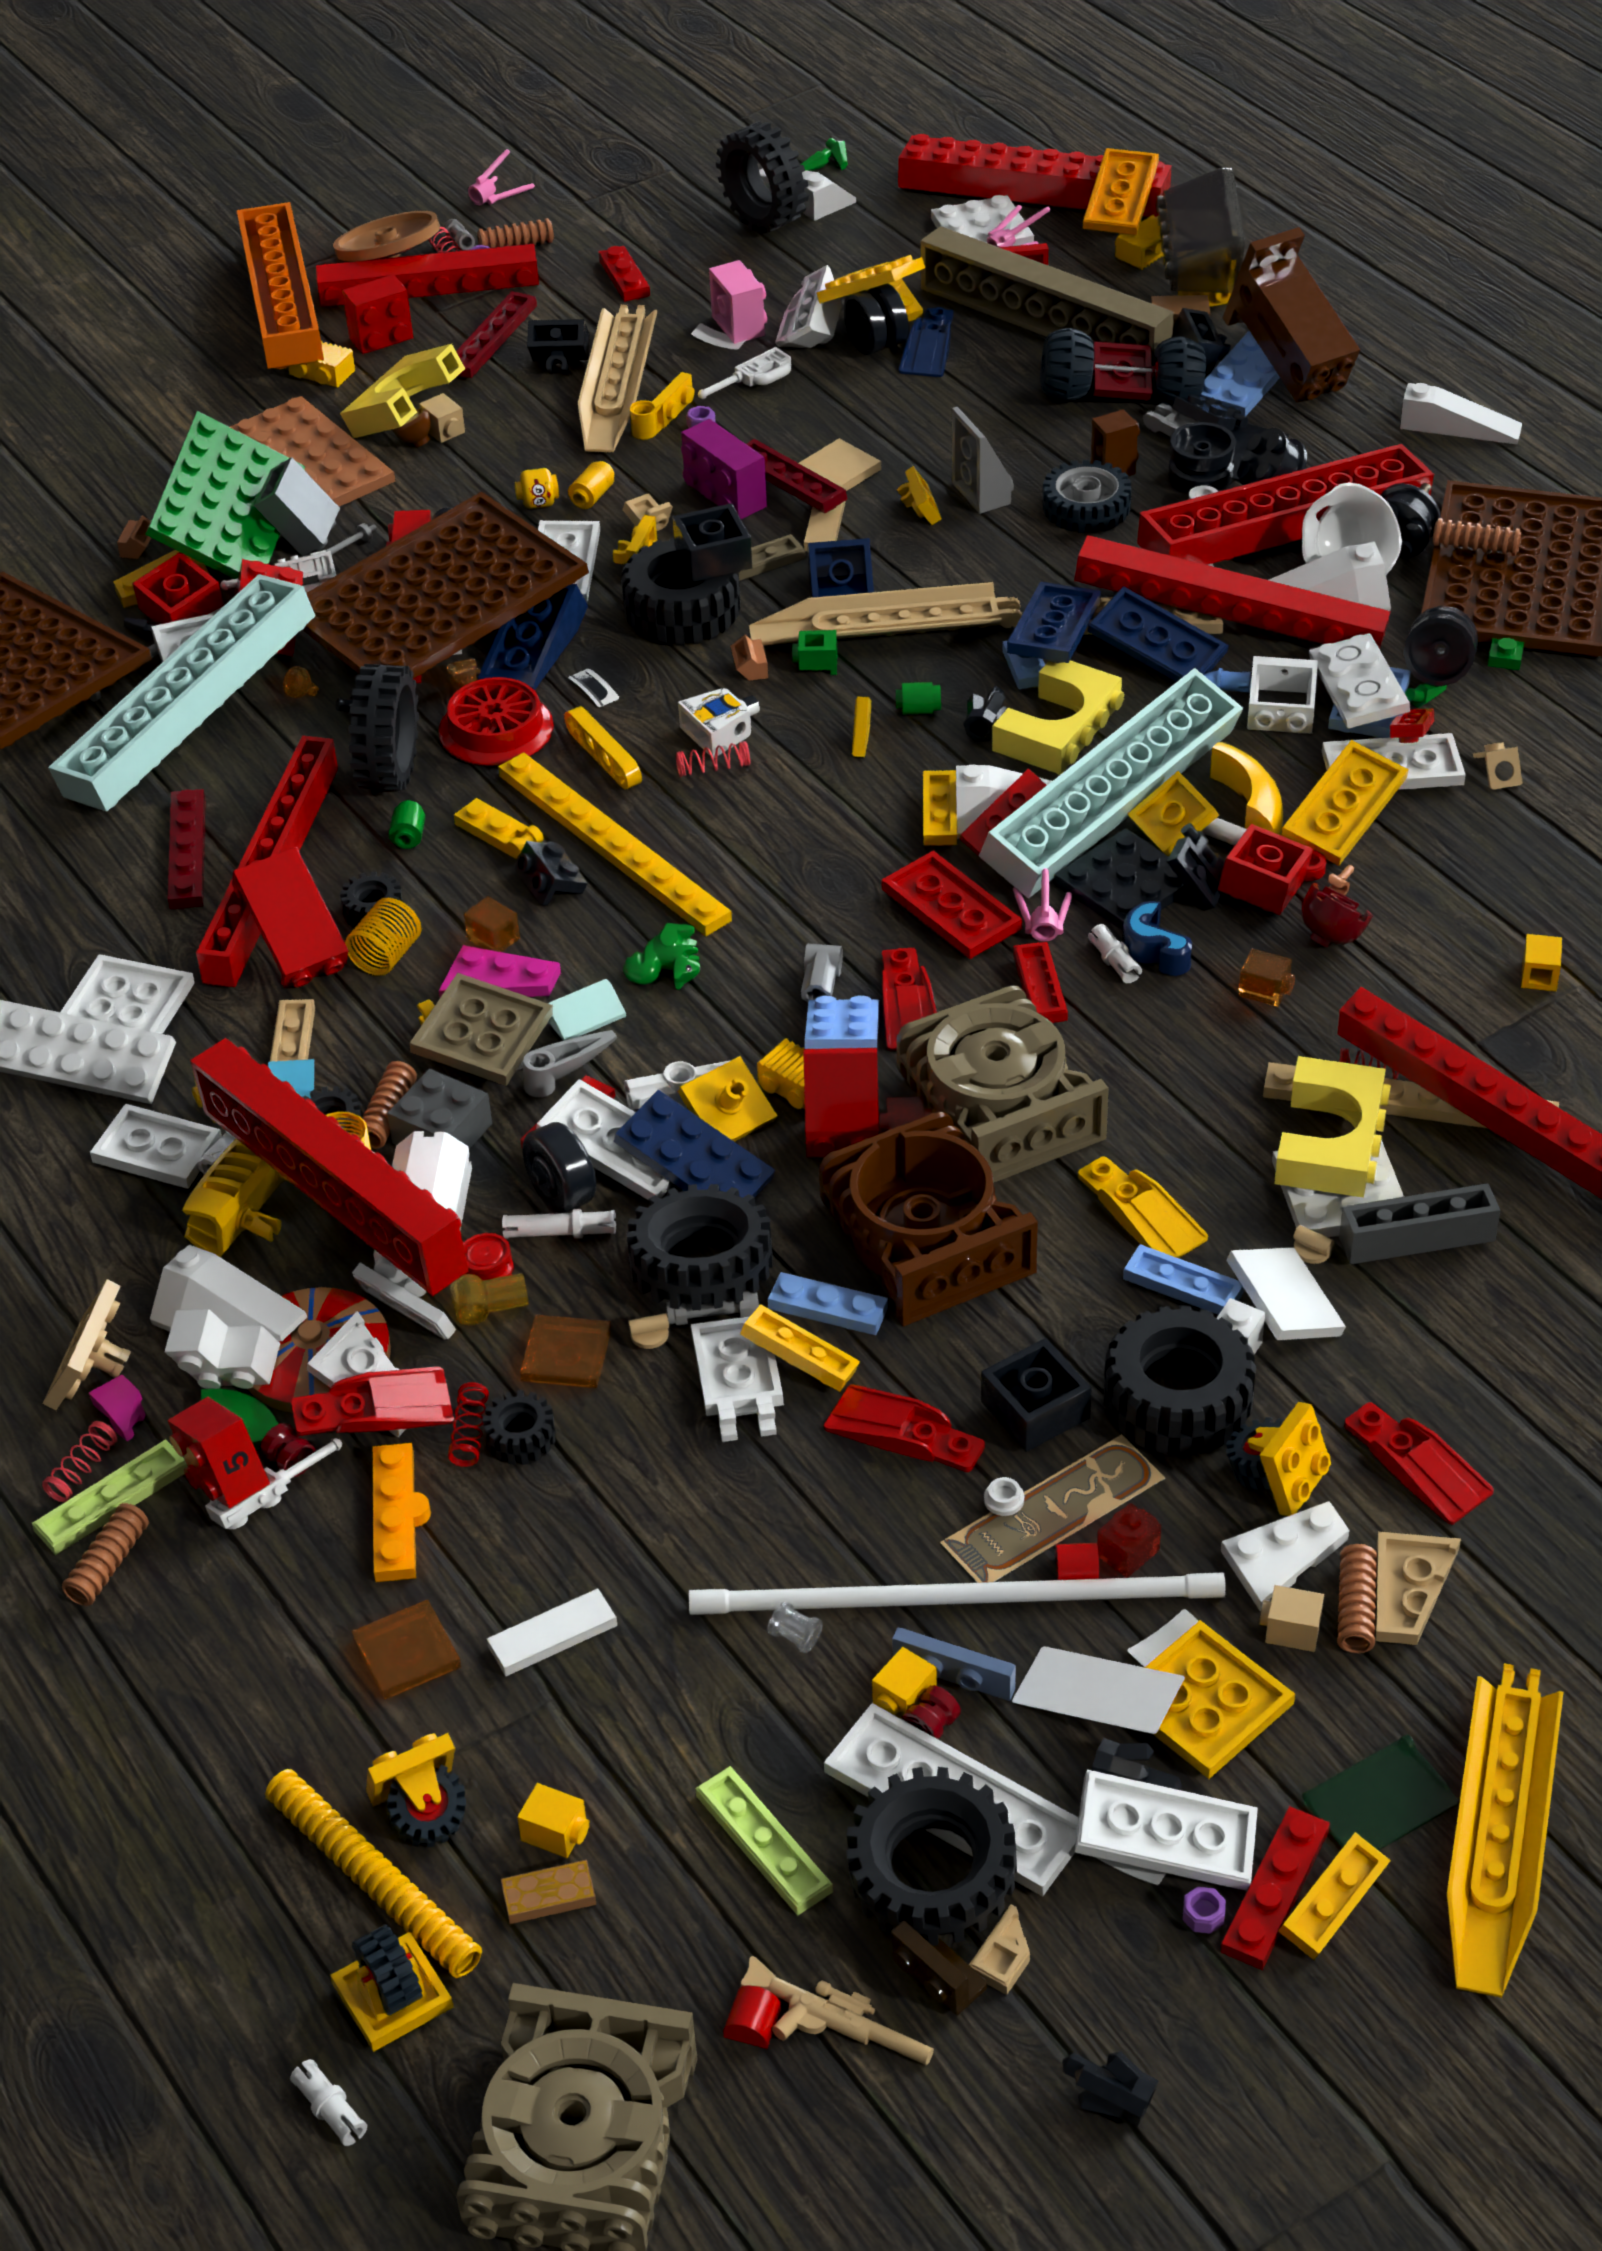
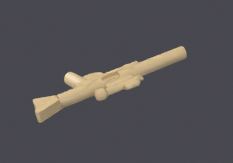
M750 1957L748 1971L741 1981V1987L746 1985L758 1986L770 1991L777 1998L790 2003L789 2010L772 2027V2031L778 2039L786 2040L796 2028L806 2033L818 2034L828 2027L865 2045L870 2040L926 2066L930 2062L934 2051L933 2048L862 2016L863 2013L873 2015L875 2012V2008L869 2004L870 1998L857 1992H853L852 1996L832 1988L830 1983L821 1980L818 1982L815 1991L816 1994L822 1997H830L829 2000H826L777 1978L756 1957Z

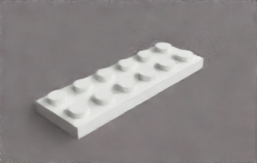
M0 1000V1072L152 1104L176 1044L172 1036Z
M872 1703L824 1762V1772L867 1797L868 1792L874 1786L882 1793L888 1790V1777L896 1773L902 1782L913 1779V1768L922 1767L924 1777L937 1776L938 1767L948 1768L949 1778L958 1781L963 1772L972 1775L973 1788L979 1791L987 1784L993 1790L995 1804L1004 1802L1008 1809L1009 1824L1013 1823L1015 1830L1017 1873H1014V1881L1043 1897L1075 1853L1079 1818ZM926 1829L928 1832L973 1857L971 1847L964 1838L948 1830Z

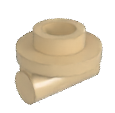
M1301 1225L1297 1227L1293 1236L1295 1239L1294 1248L1302 1261L1311 1264L1326 1261L1331 1256L1334 1240Z
M666 1313L628 1321L631 1340L640 1348H657L668 1339L669 1323Z

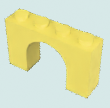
M452 344L406 355L346 407L340 415L354 438L399 428L417 413L409 399L410 396L428 388L450 383L465 370V367Z
M1048 661L1039 672L1038 698L1070 708L1076 714L1059 720H1045L1007 708L992 726V751L1061 775L1070 764L1075 763L1080 751L1085 746L1090 745L1095 733L1100 728L1105 727L1110 715L1115 710L1120 709L1124 700V693L1121 692L1122 678L1073 661H1069V663H1053Z
M1298 1056L1293 1079L1291 1107L1336 1114L1348 1120L1355 1129L1344 1136L1336 1138H1319L1282 1132L1276 1161L1274 1184L1364 1198L1366 1183L1374 1184L1377 1162L1371 1161V1157H1379L1382 1136L1375 1134L1376 1131L1383 1132L1386 1110L1380 1109L1381 1105L1388 1106L1391 1085L1384 1084L1386 1069Z

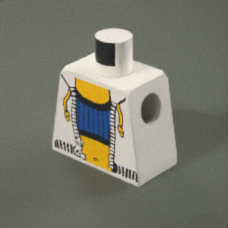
M725 688L678 702L680 728L703 750L705 747L709 748L713 758H715L718 745L722 746L724 751H727L731 743L736 745L749 737L751 734L750 716L760 711L758 701L753 695L739 700ZM720 747L718 748V756L722 754Z

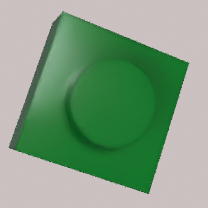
M1492 638L1488 666L1520 670L1524 642L1515 641L1511 638Z

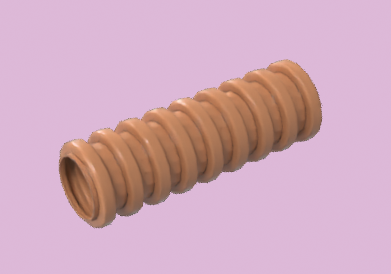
M546 218L544 222H541L539 219L536 223L528 221V224L520 222L518 226L513 223L511 227H508V225H503V228L495 226V229L487 227L486 231H483L481 228L478 229L477 237L479 245L490 248L530 243L535 246L536 242H540V244H544L545 241L552 243L554 233L551 221Z
M1438 518V521H1436L1433 535L1434 546H1439L1440 543L1444 544V547L1447 548L1449 545H1453L1454 549H1458V546H1463V550L1471 547L1473 551H1477L1479 548L1485 553L1487 550H1492L1493 554H1496L1497 551H1502V555L1510 552L1512 556H1516V553L1518 554L1521 540L1520 528L1511 531L1510 527H1506L1503 530L1501 526H1496L1495 529L1491 528L1489 524L1486 527H1481V523L1472 526L1471 522H1467V525H1464L1462 521L1452 523L1450 519L1447 522H1443L1442 518Z
M393 1061L388 1064L367 1106V1110L363 1114L362 1119L366 1122L370 1147L372 1149H379L385 1145L390 1134L387 1113L409 1091L417 1079L414 1068L405 1062Z
M128 1503L118 1505L115 1513L110 1516L109 1522L105 1523L102 1531L97 1534L96 1540L90 1544L89 1550L84 1552L82 1559L76 1563L75 1569L71 1570L69 1578L65 1579L62 1583V1589L71 1601L83 1606H90L94 1603L95 1596L101 1593L102 1587L108 1583L109 1577L114 1575L116 1568L121 1565L123 1558L128 1555L129 1549L133 1548L136 1540L141 1537L142 1531L148 1527V1518L140 1508Z
M1351 1544L1344 1547L1340 1554L1337 1643L1344 1651L1359 1654L1370 1651L1375 1645L1377 1553L1368 1545Z

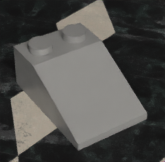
M958 407L952 408V484L979 514L1011 504V491L1014 489L1011 476L1007 473L986 437Z

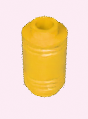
M603 461L591 463L570 485L568 495L571 501L579 508H591L614 483V470L608 463Z

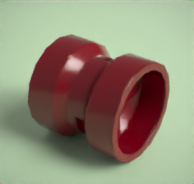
M281 1423L271 1428L262 1439L260 1446L261 1452L270 1461L277 1462V1467L280 1470H287L316 1452V1449L306 1439L299 1438L296 1430L288 1423ZM305 1469L304 1471L300 1472L299 1474H297V1475L294 1476V1477H297V1476L303 1474L307 1469Z
M930 1685L920 1696V1703L912 1705L902 1716V1720L939 1739L943 1735V1727L951 1725L961 1714V1709L956 1699L942 1687Z

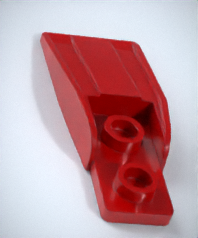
M912 947L882 951L884 967L882 985L883 1016L886 1045L889 1051H897V1035L905 1024L937 1013L928 974L924 966H920L919 969L916 949Z
M441 1367L367 1372L337 1381L330 1387L327 1393L294 1397L291 1400L295 1430L299 1436L329 1431L343 1433L399 1430L451 1424L454 1420L444 1370Z
M854 1384L847 1387L824 1424V1430L897 1454L929 1462L936 1461L964 1472L972 1471L985 1448L983 1439L951 1428L948 1417L942 1411L918 1399Z
M1372 1402L1366 1403L1345 1419L1344 1427L1367 1445L1371 1453L1405 1487L1448 1524H1455L1493 1495L1494 1488L1434 1431L1411 1418H1403L1398 1423Z

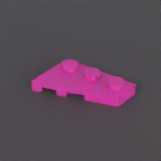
M463 945L439 989V997L441 998L457 973L527 997L550 996L561 974L560 963Z

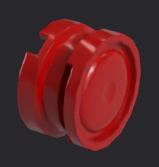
M482 1233L474 1235L464 1242L467 1248L465 1256L469 1271L463 1275V1278L469 1286L477 1290L488 1291L498 1289L510 1281L514 1265L509 1242L503 1236L496 1233Z

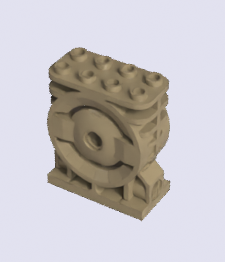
M1019 986L1004 987L909 1022L901 1028L897 1035V1069L904 1078H907L908 1085L917 1092L920 1100L927 1102L929 1114L946 1112L952 1118L954 1126L961 1130L965 1141L974 1146L989 1163L993 1174V1183L1106 1139L1108 1086L1102 1079L1093 1082L1086 1073L1068 1070L1065 1044L1060 1032L1052 1022L1037 1013L1035 1005L1029 999H1026L1024 991Z
M513 1983L508 1998L510 2014L501 2041L504 2062L488 2085L482 2106L481 2129L474 2134L471 2144L473 2155L467 2158L464 2168L466 2181L460 2183L456 2198L461 2220L468 2227L469 2233L475 2237L493 2239L497 2236L514 2239L517 2243L526 2247L535 2248L542 2244L559 2247L563 2251H646L648 2246L647 2232L652 2229L655 2217L653 2207L659 2201L660 2185L667 2164V2151L670 2142L667 2107L684 2098L689 2075L694 2076L697 2063L693 2013ZM622 2094L626 2095L632 2101H624ZM573 2118H579L583 2120L582 2122L576 2125L565 2124L568 2120ZM513 2133L522 2134L527 2151L538 2163L530 2159L522 2151Z

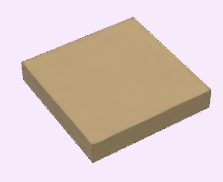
M840 438L799 462V464L846 489V491L881 470L880 460Z

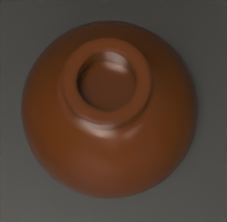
M422 408L416 409L417 413L403 426L392 429L399 439L413 443L415 447H420L430 440L428 436L431 427L430 415L426 409Z

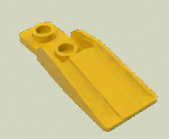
M1105 1156L1096 1159L1078 1171L1079 1180L1098 1195V1199L1141 1245L1180 1258L1208 1240V1234L1158 1182L1143 1172L1132 1170L1127 1175Z

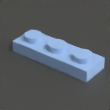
M1141 1244L1124 1268V1280L1218 1315L1230 1298L1239 1301L1244 1292L1242 1284L1236 1279Z
M780 1272L768 1297V1309L876 1335L888 1310V1298Z

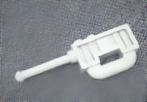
M774 347L736 366L732 376L704 390L701 389L698 392V397L705 399L706 396L735 382L739 383L742 381L750 387L757 384L768 385L790 373L791 356Z
M323 550L299 558L298 555L290 557L291 560L285 561V558L277 560L278 563H274V566L290 567L294 570L303 571V578L317 575L319 582L303 586L306 593L336 576L331 551ZM238 578L228 581L223 580L220 584L221 588L228 590V588L236 587Z
M337 1438L331 1439L330 1443L287 1470L281 1469L275 1473L268 1467L264 1468L270 1485L230 1509L218 1500H210L205 1505L210 1519L225 1529H237L243 1526L248 1521L249 1514L259 1508H270L279 1503L281 1494L288 1490L286 1485L291 1482V1478L332 1452L339 1451L342 1447L341 1440Z

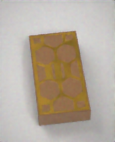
M587 1860L501 1879L510 1924L596 1905Z

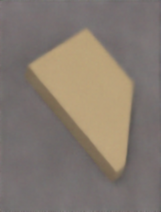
M1010 1904L969 1964L987 1981V1985L1006 1995L1030 1962V1952L1020 1925L1018 1910L1012 1904Z

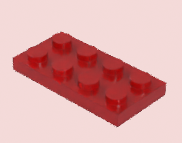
M935 851L929 852L882 879V890L969 959L1022 929V918Z

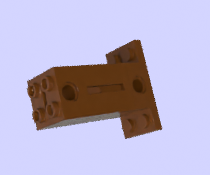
M1300 227L1250 242L1222 317L1227 326L1245 323L1296 403L1306 399L1313 400L1319 395L1330 391L1336 392L1341 390L1347 384L1349 375L1360 352V348L1298 256L1305 237Z

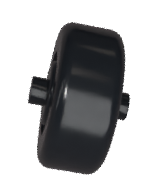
M551 1122L529 1132L523 1141V1160L528 1177L543 1202L558 1213H568L589 1203L596 1192V1178L590 1157L578 1136L568 1126L560 1122Z

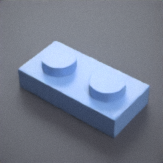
M1003 641V654L1018 689L1037 687L1039 685V672L1045 666L1043 659L1034 657L1021 658L1018 655L1007 653V641Z

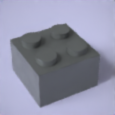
M428 1069L387 1113L391 1140L394 1145H398L414 1131H424L423 1137H434L435 1132H446L467 1145L470 1149L492 1125L488 1093L432 1069Z

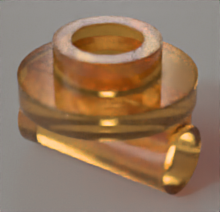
M470 658L448 664V673L453 677L451 679L452 685L459 683L461 688L477 680L476 676L480 675L481 671L480 668L476 669L477 663L474 659Z
M299 666L292 667L284 677L283 687L285 693L290 697L301 698L305 694L315 696L318 693L319 687L311 682L310 674L305 668Z

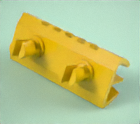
M235 1139L212 1164L187 1199L182 1211L190 1215L184 1237L196 1247L214 1253L219 1257L225 1253L237 1236L246 1229L272 1242L273 1233L279 1234L282 1222L277 1218H272L258 1212V1210L279 1184L287 1179L239 1140Z

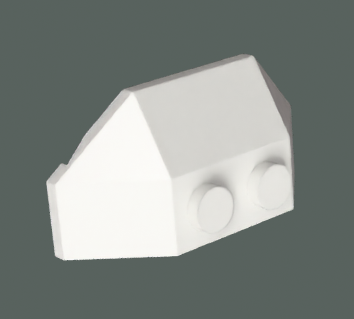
M828 265L807 275L801 283L803 287L794 295L784 312L775 342L778 347L811 348L819 343L825 344L833 338L842 307L841 300L837 298L820 304L817 297V292L826 289L825 283L834 280Z

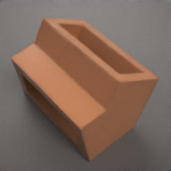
M143 515L138 521L129 520L117 541L120 557L138 559L151 540V537L145 535L150 520Z
M744 635L731 645L738 672L749 681L768 678V664L761 639L751 640L748 636Z

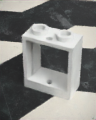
M1253 656L1247 729L1312 734L1318 660ZM1286 669L1288 672L1284 673L1281 670ZM1259 690L1307 693L1306 705L1258 702Z

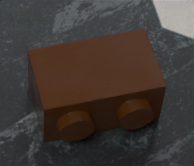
M1124 409L1092 418L1091 464L1095 460L1101 461V465L1108 462L1112 464L1113 468L1119 467L1122 469V473L1125 472L1128 476L1136 474V461L1139 458L1137 437L1140 434V428L1137 421Z

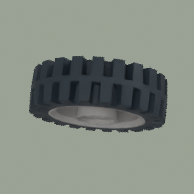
M1084 459L1082 464H1079L1077 460L1070 461V466L1063 463L1059 469L1053 468L1051 474L1048 473L1043 482L1042 500L1044 514L1046 517L1048 516V520L1051 523L1056 522V526L1060 528L1066 525V530L1072 532L1075 528H1078V533H1085L1086 529H1090L1091 533H1097L1098 528H1101L1102 531L1109 530V525L1113 528L1118 526L1119 521L1123 522L1130 513L1131 481L1125 472L1122 473V469L1119 467L1113 468L1112 464L1108 462L1101 465V461L1095 460L1093 464H1090L1089 459Z

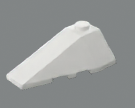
M1408 383L1403 399L1400 429L1518 444L1522 423L1439 387L1428 386L1424 383Z
M1375 541L1344 547L1269 579V581L1388 611L1391 610L1385 566Z

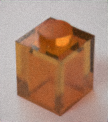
M489 896L464 913L467 939L483 949L503 952L520 939L517 913Z
M1252 948L1240 970L1238 996L1279 1007L1284 995H1290L1294 987L1295 975L1291 974L1292 959Z

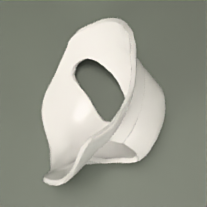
M1356 483L1340 484L1316 500L1305 514L1302 526V553L1306 564L1344 547L1374 541L1384 562L1386 575L1399 557L1402 540L1397 518L1387 501L1381 495L1365 486ZM1329 506V508L1324 512V514L1318 521L1316 518L1317 512L1320 511L1322 508Z

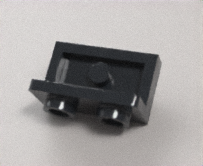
M526 841L514 866L515 871L540 905L548 906L555 891L583 894L588 884L579 872V868L567 856L564 848L552 841L547 843Z

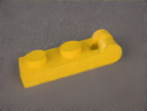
M478 798L454 814L455 825L516 859L526 841L542 842L544 838L538 827L534 825L528 827Z

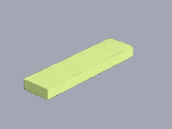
M165 1439L32 1523L34 1532L57 1555L109 1522L110 1516L115 1513L119 1504L128 1503L136 1505L185 1474L184 1469L188 1467L185 1459L179 1456L173 1446Z
M731 1766L695 1788L696 1797L797 1916L833 1893V1884Z

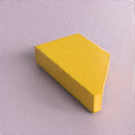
M869 697L856 698L852 744L853 757H865L872 702Z

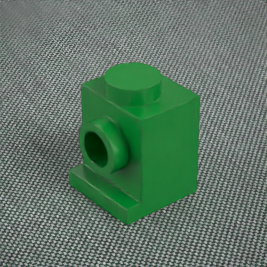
M837 630L799 631L798 644H792L793 663H799V670H831V675H837Z

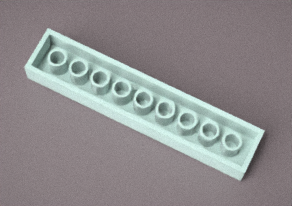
M258 574L48 767L62 796L106 812L114 807L129 790L138 785L145 775L158 766L161 760L174 748L178 747L193 730L199 727L217 708L221 707L226 699L237 689L241 688L257 670L261 669L275 653L284 648L285 644L299 631L303 630L306 624L315 617L304 587Z
M1194 668L989 831L979 857L1029 899L1041 889L1042 870L1044 868H1047L1049 871L1050 882L1054 878L1055 873L1077 860L1129 817L1128 813L1172 775L1177 771L1183 773L1211 750L1217 742L1222 741L1232 732L1243 707Z

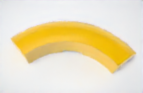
M1217 742L1212 747L1210 778L1232 788L1239 796H1245L1248 802L1246 805L1245 829L1250 824L1280 835L1283 825V806L1275 781L1250 755L1229 744Z

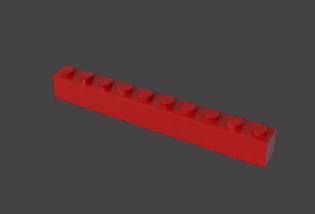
M1087 535L1078 555L1074 581L1116 592L1124 586L1148 600L1322 644L1336 643L1356 635L1370 633L1380 649L1391 612Z
M302 735L237 869L295 847L300 851L338 771L333 739ZM232 880L196 952L202 983L236 987L261 934L243 896H237L232 886Z
M1360 987L1339 1010L1337 1035L1602 1199L1601 1133L1363 987Z

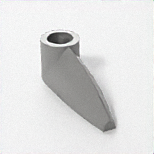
M612 1030L564 1040L530 1051L523 1059V1085L525 1092L533 1097H545L552 1094L555 1090L556 1080L591 1061L617 1039L616 1034Z

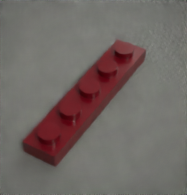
M514 291L507 295L456 351L465 367V370L459 374L460 377L472 378L537 307L536 296Z
M753 439L746 443L764 456L766 481L819 511L827 513L848 499L846 489L760 441Z
M186 789L171 792L168 903L170 909L204 906L206 805L204 789Z

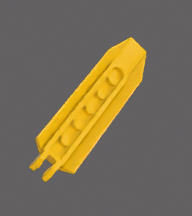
M1505 1663L1501 1685H1498L1497 1689L1483 1677L1477 1676L1446 1894L1456 1989L1500 1998L1504 1994L1538 1909L1564 1693L1558 1691L1541 1697V1693L1538 1692L1540 1670L1532 1668L1530 1673L1527 1674V1690L1512 1688L1511 1685H1513L1515 1675L1514 1665Z

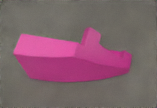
M120 1375L89 1392V1396L93 1405L109 1418L113 1430L124 1440L129 1441L135 1435L132 1429L133 1425L138 1421H143L146 1414L141 1404L142 1397L139 1390L124 1375Z

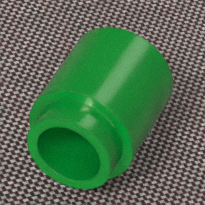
M932 682L902 683V689H896V709H902L903 715L933 714V711L941 710L940 685H932Z
M403 801L393 810L389 839L400 848H414L421 842L425 813L417 802Z

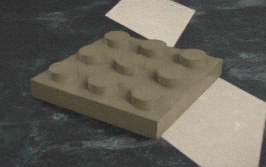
M457 973L411 1040L410 1053L507 1086L522 1063L524 1056L529 1052L552 1017L553 1005Z

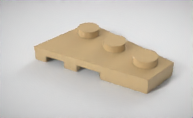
M1378 1532L1375 1641L1418 1644L1459 1551L1461 1539Z

